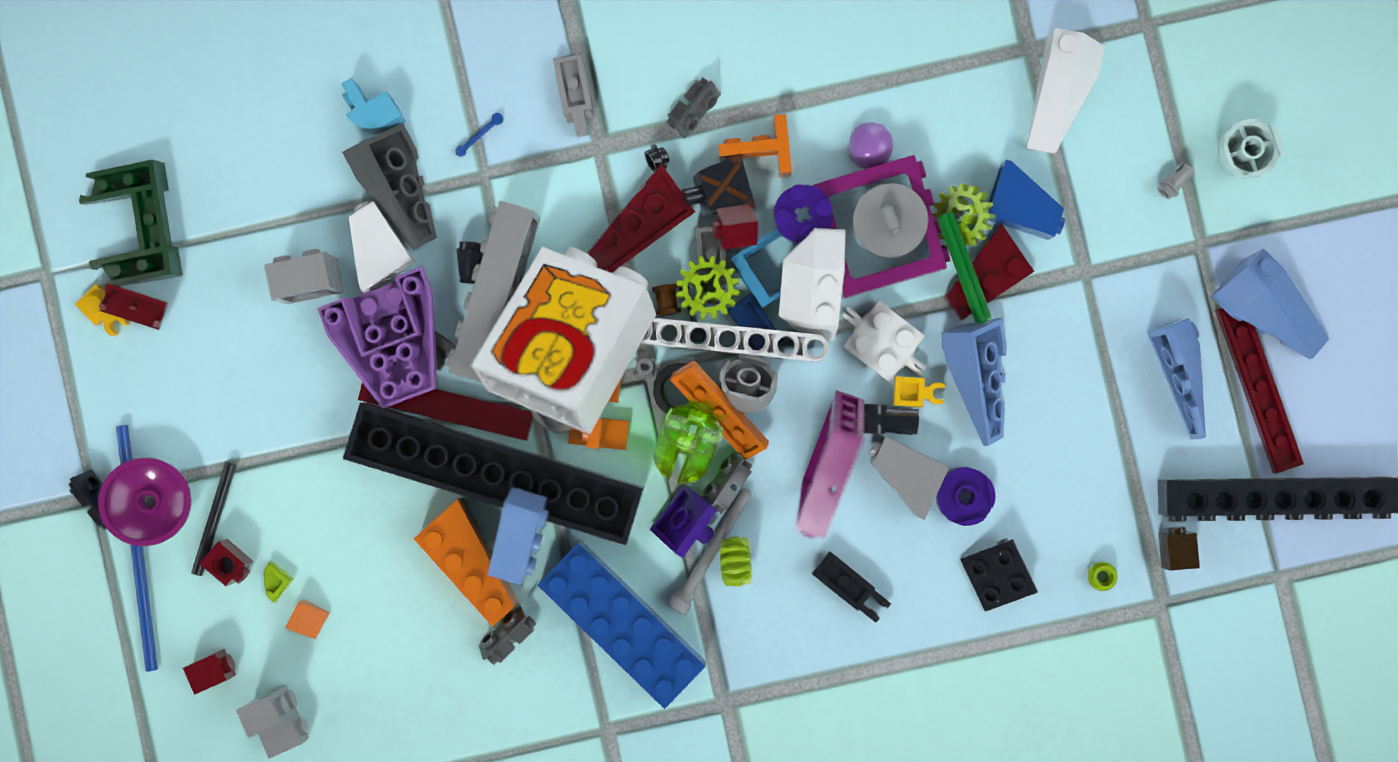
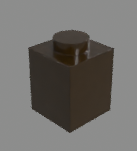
M1185 526L1168 527V532L1158 533L1161 568L1169 571L1200 568L1197 533L1186 531Z

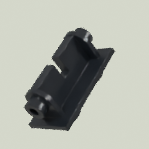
M92 469L70 478L71 482L68 485L71 489L69 492L74 495L82 507L89 504L91 506L87 511L98 528L101 527L104 531L107 530L102 522L98 508L99 492L103 484Z

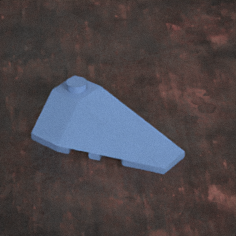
M1264 248L1243 259L1211 295L1234 319L1250 323L1256 327V331L1272 335L1279 339L1280 344L1308 359H1313L1329 340L1285 269Z
M1188 317L1176 320L1147 333L1190 438L1201 440L1206 438L1200 344L1197 339L1199 332L1196 325L1190 322Z
M1002 318L990 319L979 324L974 322L959 325L941 333L942 348L947 366L983 446H990L1004 437L1005 402L1000 398L1001 384L1005 383L1006 373H1001V356H1006V340Z

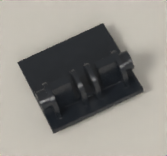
M1002 539L995 546L960 559L985 612L1038 593L1013 539Z

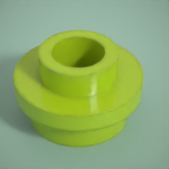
M1097 562L1089 568L1087 578L1089 584L1094 589L1108 591L1115 586L1118 575L1116 569L1111 564ZM1100 571L1106 573V578L1103 581H1099L1097 578Z

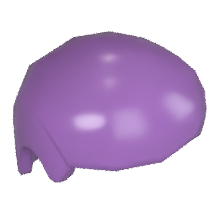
M873 122L860 124L855 128L850 137V158L857 166L863 169L886 163L890 159L893 148L891 133L881 124Z

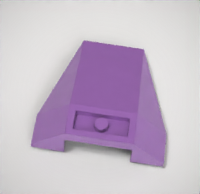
M419 267L396 276L395 282L355 298H341L317 308L328 338L382 409L437 389L434 295L424 267Z

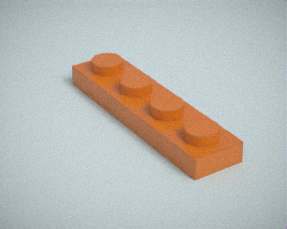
M694 360L672 373L670 381L745 460L767 449L769 440L742 412L735 409L729 403L723 391Z

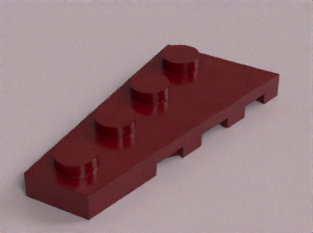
M660 164L586 253L596 261L597 268L613 273L695 213V210L691 205L685 206L681 190L664 166Z

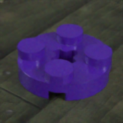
M796 184L785 190L777 199L773 211L774 222L779 234L791 243L799 244L815 228L829 229L832 222L833 207L826 194L820 189L811 185ZM804 207L808 208V214L811 216V219H804L802 222H799L797 220L798 214L795 213V210L797 208L801 210Z
M959 467L947 472L935 498L939 511L947 520L962 526H971L985 520L995 504L996 493L993 483L982 472L970 467ZM966 488L967 492L973 493V497L969 498V504L964 505L962 500H958V495L961 494V489Z

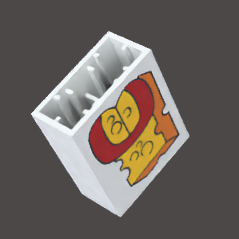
M542 247L471 366L487 391L590 434L656 316L647 290L649 284L642 275L629 268L619 267L615 274L597 268L596 261L579 249L570 247L566 249L564 254H560Z

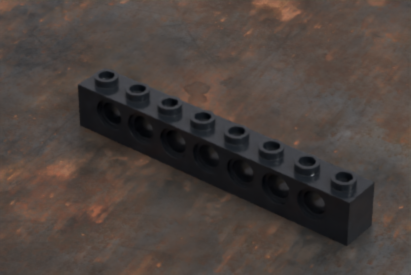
M1398 477L1158 480V514L1168 516V521L1185 522L1187 521V516H1197V521H1216V516H1227L1228 521H1245V515H1256V520L1265 521L1274 520V515H1285V520H1304V515L1314 514V519L1332 520L1333 514H1343V519H1362V514H1372L1373 519H1392L1391 513H1398ZM1368 491L1370 494V501L1366 505L1364 503L1363 497L1364 494ZM1251 492L1254 495V503L1248 507L1246 496ZM1281 492L1283 502L1280 506H1277L1275 497ZM1310 492L1312 502L1307 506L1304 499L1305 495ZM1337 492L1341 494V501L1338 505L1334 502V496ZM1191 493H1194L1196 504L1190 508L1187 504V498ZM1220 493H1223L1225 496V503L1222 507H1218L1216 503V498Z

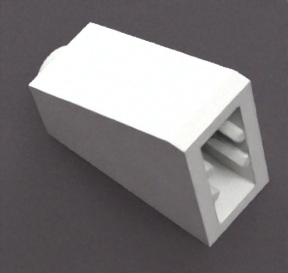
M367 201L358 205L353 210L355 213L349 216L359 288L364 293L381 287L417 263L387 216L374 201L371 203Z

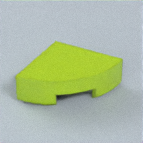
M272 561L268 562L263 574L265 592L268 598L275 603L294 578Z

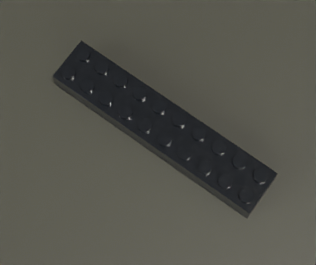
M360 402L343 455L344 460L501 508L504 507L512 487L547 498L545 510L549 511L547 522L623 545L628 543L645 488L644 486L387 408L382 409L381 406L366 402Z

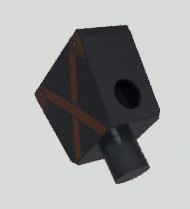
M741 154L700 170L693 176L695 186L682 189V199L685 206L700 203L703 216H716V209L747 204H751L753 209L756 208Z

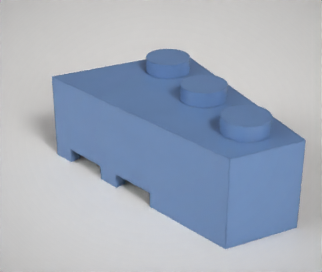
M512 487L504 503L488 571L489 576L518 585L523 584L526 575L532 576L537 562V558L534 557L540 548L543 538L540 531L541 528L545 527L549 511L545 510L546 497Z

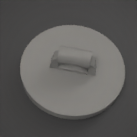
M887 183L870 189L861 197L854 211L853 226L857 239L866 250L880 257L896 258L910 253L920 244L927 230L928 214L924 202L916 192L901 184Z

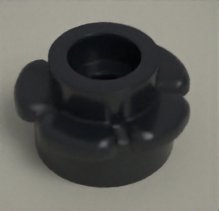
M653 144L651 149L644 152L645 160L653 172L660 164L667 169V163L670 162V159L663 147L658 148L657 145Z

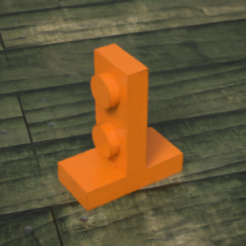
M786 114L774 115L773 128L775 139H770L769 135H759L752 137L753 141L741 142L740 138L724 140V144L718 145L719 161H724L741 154L742 159L777 155L779 178L790 177L792 165Z
M599 418L590 434L576 428L569 430L568 444L587 446V448L595 449L611 448L626 450L629 421Z

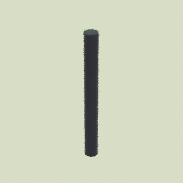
M225 461L191 574L203 576L205 568L199 563L211 550L237 466L235 463Z

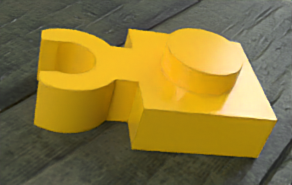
M95 284L75 305L94 325L99 326L104 322L106 333L117 337L119 333L114 329V323L119 321L123 326H128L130 322L129 320L100 311L99 305L104 298L105 289L101 285Z
M894 376L892 405L923 407L924 399H927L931 404H943V399L934 398L933 391L936 388H945V384L937 382L924 387L925 378Z

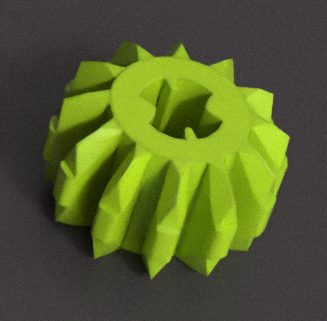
M730 537L723 539L720 543L721 573L723 583L726 586L741 587L742 585L750 584L752 581L750 543L746 537Z

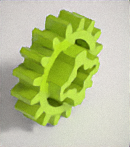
M959 184L958 188L956 186H949V194L939 193L942 201L940 203L934 202L937 213H933L932 216L934 218L946 212H953L956 220L961 217V221H957L965 245L976 246V238L979 240L986 239L983 233L984 229L992 230L993 228L988 224V219L995 218L994 214L988 213V209L993 206V203L984 202L988 194L985 192L978 193L979 187L970 186L969 188L967 184ZM964 196L970 198L975 204H969L967 199H964ZM943 234L938 235L939 239H944Z
M700 256L698 265L689 261L690 270L681 269L680 271L684 280L676 281V285L683 288L682 291L676 293L677 298H685L681 307L684 309L690 306V316L692 317L697 312H700L701 320H705L707 314H711L713 320H717V312L719 311L727 315L726 306L734 307L736 305L731 297L739 296L740 292L737 289H733V286L739 284V279H731L735 272L734 268L726 271L724 269L726 261L722 260L719 265L715 264V256H711L709 262H705L704 258ZM701 270H712L710 274L700 276L697 274V272ZM722 276L728 285L727 293L720 288L719 281ZM714 279L713 290L715 292H708L702 298L703 287L701 284L708 285ZM689 284L696 288L697 295L694 300L690 298L688 293ZM715 300L720 303L714 307H704L706 302Z

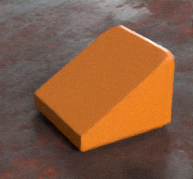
M304 599L298 602L285 628L316 639L329 612Z

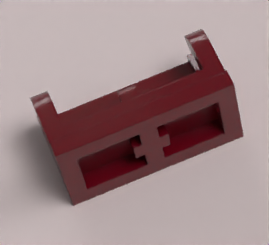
M110 283L106 284L105 295L99 305L101 312L157 330L160 329L169 304L168 302Z

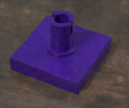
M683 483L649 530L675 554L683 558L696 540L706 544L712 539L714 531L707 524L718 510L691 487Z

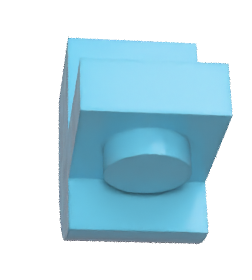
M352 78L341 83L346 91L342 96L352 110L346 116L361 130L371 134H379L407 122L394 99L387 91L367 101L359 85Z

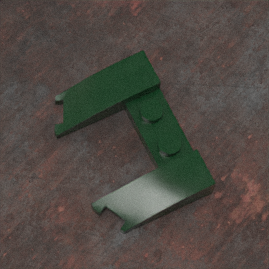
M151 159L86 173L85 177L95 181L91 196L80 195L79 203L88 205L131 198L140 250L89 261L92 270L102 267L109 277L110 281H106L103 286L106 287L107 283L124 286L183 276L179 249L172 246L164 192L169 191L165 163Z

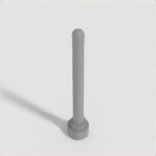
M743 489L681 591L677 590L676 594L672 593L667 601V604L676 611L687 615L692 607L690 604L693 599L691 595L718 553L721 541L727 538L752 496L749 489Z

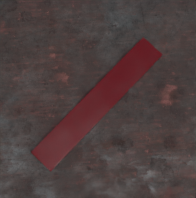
M1223 308L1216 309L1215 312L1273 474L1304 465L1255 326L1244 320L1238 321L1234 319Z
M362 382L358 400L379 405ZM439 389L431 390L388 407L528 441L534 418L530 411Z

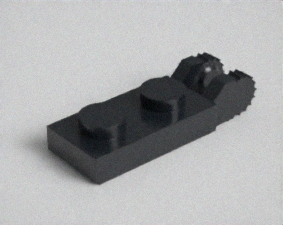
M828 551L811 573L854 609L860 610L875 623H877L880 617L874 610L864 605L869 596L871 595L875 598L876 602L882 607L888 609L891 605L887 599L875 590L876 588L831 551Z

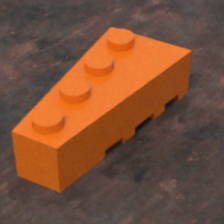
M462 497L452 503L421 531L414 540L493 627L519 602L508 581L488 575L493 552L485 542L477 522L473 519L467 508L468 505Z

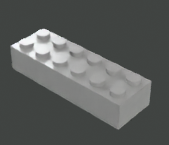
M499 201L498 207L492 208L489 217V224H492L489 236L485 235L482 240L480 252L484 254L481 264L477 263L473 270L472 281H475L472 293L468 292L465 297L463 308L467 311L464 321L460 320L455 331V337L458 338L456 348L450 350L446 365L450 366L448 373L481 382L471 365L523 279L540 222V218L534 210Z

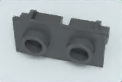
M703 77L699 81L696 80L684 95L685 99L690 101L688 106L679 101L667 115L666 123L672 129L676 128L684 139L697 128L701 118L717 103L721 94L711 80L708 82Z
M731 452L729 457H726L721 462L719 472L714 480L705 487L703 498L718 510L717 512L722 514L724 509H729L738 494L730 489L731 485L735 484L742 488L752 473L750 469L753 465L734 452Z
M522 606L506 614L502 623L494 631L488 632L482 638L479 649L484 660L487 658L493 665L497 662L501 663L515 649V646L509 642L511 638L521 644L534 631L533 627L536 625V622L530 616L526 618Z

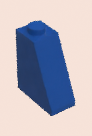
M1007 159L1003 161L999 166L988 201L993 203V206L988 209V213L994 214L995 218L988 219V221L1000 225L1003 224V226L1047 240L1055 237L1056 234H1060L1065 223V218L1062 217L1064 208L1016 164Z

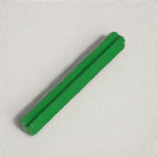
M953 212L943 213L937 217V221L972 316L977 324L984 323L990 320L992 316Z

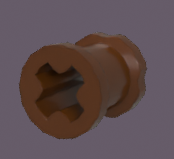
M676 283L652 287V292L656 294L658 306L656 317L682 313L681 308L677 305L675 290L678 287Z

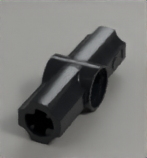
M864 404L863 433L885 435L886 432L908 435L917 434L919 410L887 408L888 405Z

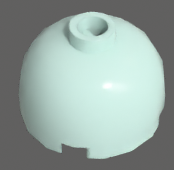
M1257 118L1243 119L1229 127L1220 138L1218 146L1219 161L1223 168L1231 175L1243 179L1260 177L1273 170L1283 150L1281 137L1275 127L1271 124L1267 125Z

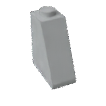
M882 436L880 441L876 439L868 454L872 456L870 463L911 512L925 520L949 466L890 438Z

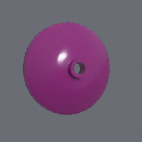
M137 458L116 467L103 482L98 498L99 513L105 527L117 539L134 546H153L175 536L185 525L192 505L191 491L182 473L171 464L155 458ZM147 496H152L155 500L154 505L151 507L145 503Z

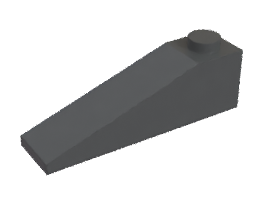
M403 123L342 152L357 181L413 250L437 238L430 205L425 201L422 186L425 185L423 176H419L416 160L419 159L417 149Z

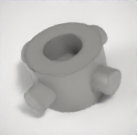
M640 356L635 358L637 362L636 371L634 372L635 376L648 375L652 378L655 375L652 371L654 369L653 363L656 360L653 357L650 359H641Z

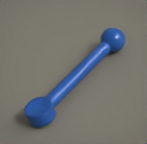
M494 113L491 118L492 120L463 146H458L455 149L456 155L458 157L465 156L466 150L493 126L503 123V116L500 113Z

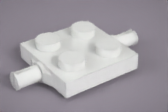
M879 300L871 311L862 317L849 306L846 308L845 311L854 318L843 312L841 317L853 324L854 328L852 335L843 345L844 348L888 382H890L898 370L905 366L914 371L918 376L922 374V371L915 367L914 364L923 371L927 366L914 358L913 355L916 347L925 335Z

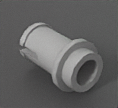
M1179 162L1166 179L1159 181L1158 192L1167 199L1177 197L1179 189L1195 174L1193 168L1187 163Z

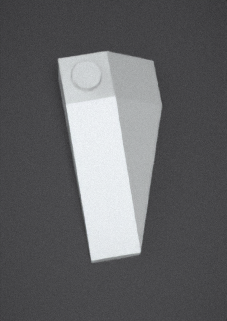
M1054 28L1047 36L1026 149L1049 154L1056 153L1100 74L1104 45L1084 33Z

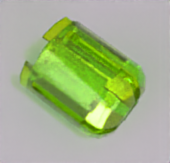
M692 401L688 405L678 406L675 409L671 407L665 416L653 455L655 465L661 475L670 480L681 453L687 456L676 483L688 484L704 477L720 443L723 426L720 427L718 420L713 416L714 411L702 403ZM691 424L697 426L695 433L689 432Z

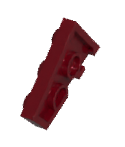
M1003 224L999 225L992 237L972 261L987 303L1035 272ZM958 279L946 294L945 299L960 321H962L972 313Z

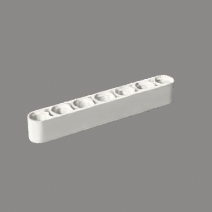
M654 318L648 329V334L640 343L644 345L810 362L822 360L829 350L827 340L817 334ZM672 325L676 327L678 334L675 340L668 342L663 339L662 332L665 327ZM701 328L706 331L707 338L704 343L697 345L692 342L691 334L695 329ZM730 331L735 334L736 342L733 346L726 348L720 344V336L722 333ZM755 334L763 336L765 346L761 350H752L748 344L751 336ZM783 337H788L793 340L795 347L790 353H782L777 347L778 341ZM812 340L820 341L823 345V353L819 356H811L807 351V344Z

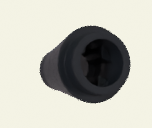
M459 241V248H456L460 283L475 284V281H472V274L477 263L481 264L484 254L480 252L482 243Z

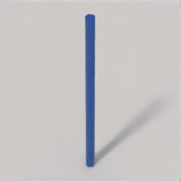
M128 425L116 426L120 465L132 460ZM130 545L145 671L150 672L158 670L144 552L143 546Z

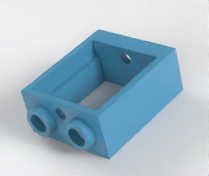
M777 229L758 240L757 245L749 246L730 258V263L761 309L780 298L781 288L768 295L746 262V259L782 237Z

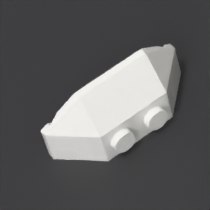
M815 228L809 233L808 237L783 258L779 316L798 333L817 334L829 341H834L839 325L844 278L845 230Z

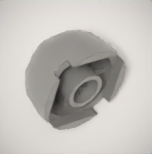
M740 355L738 360H734L731 363L730 360L726 361L720 369L719 388L735 409L742 413L751 414L761 411L771 403L777 390L778 374L776 371L774 373L770 368L771 364L767 360L754 355Z

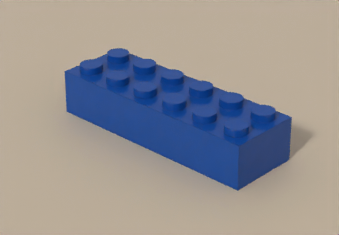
M582 540L537 585L664 709L706 667V660Z

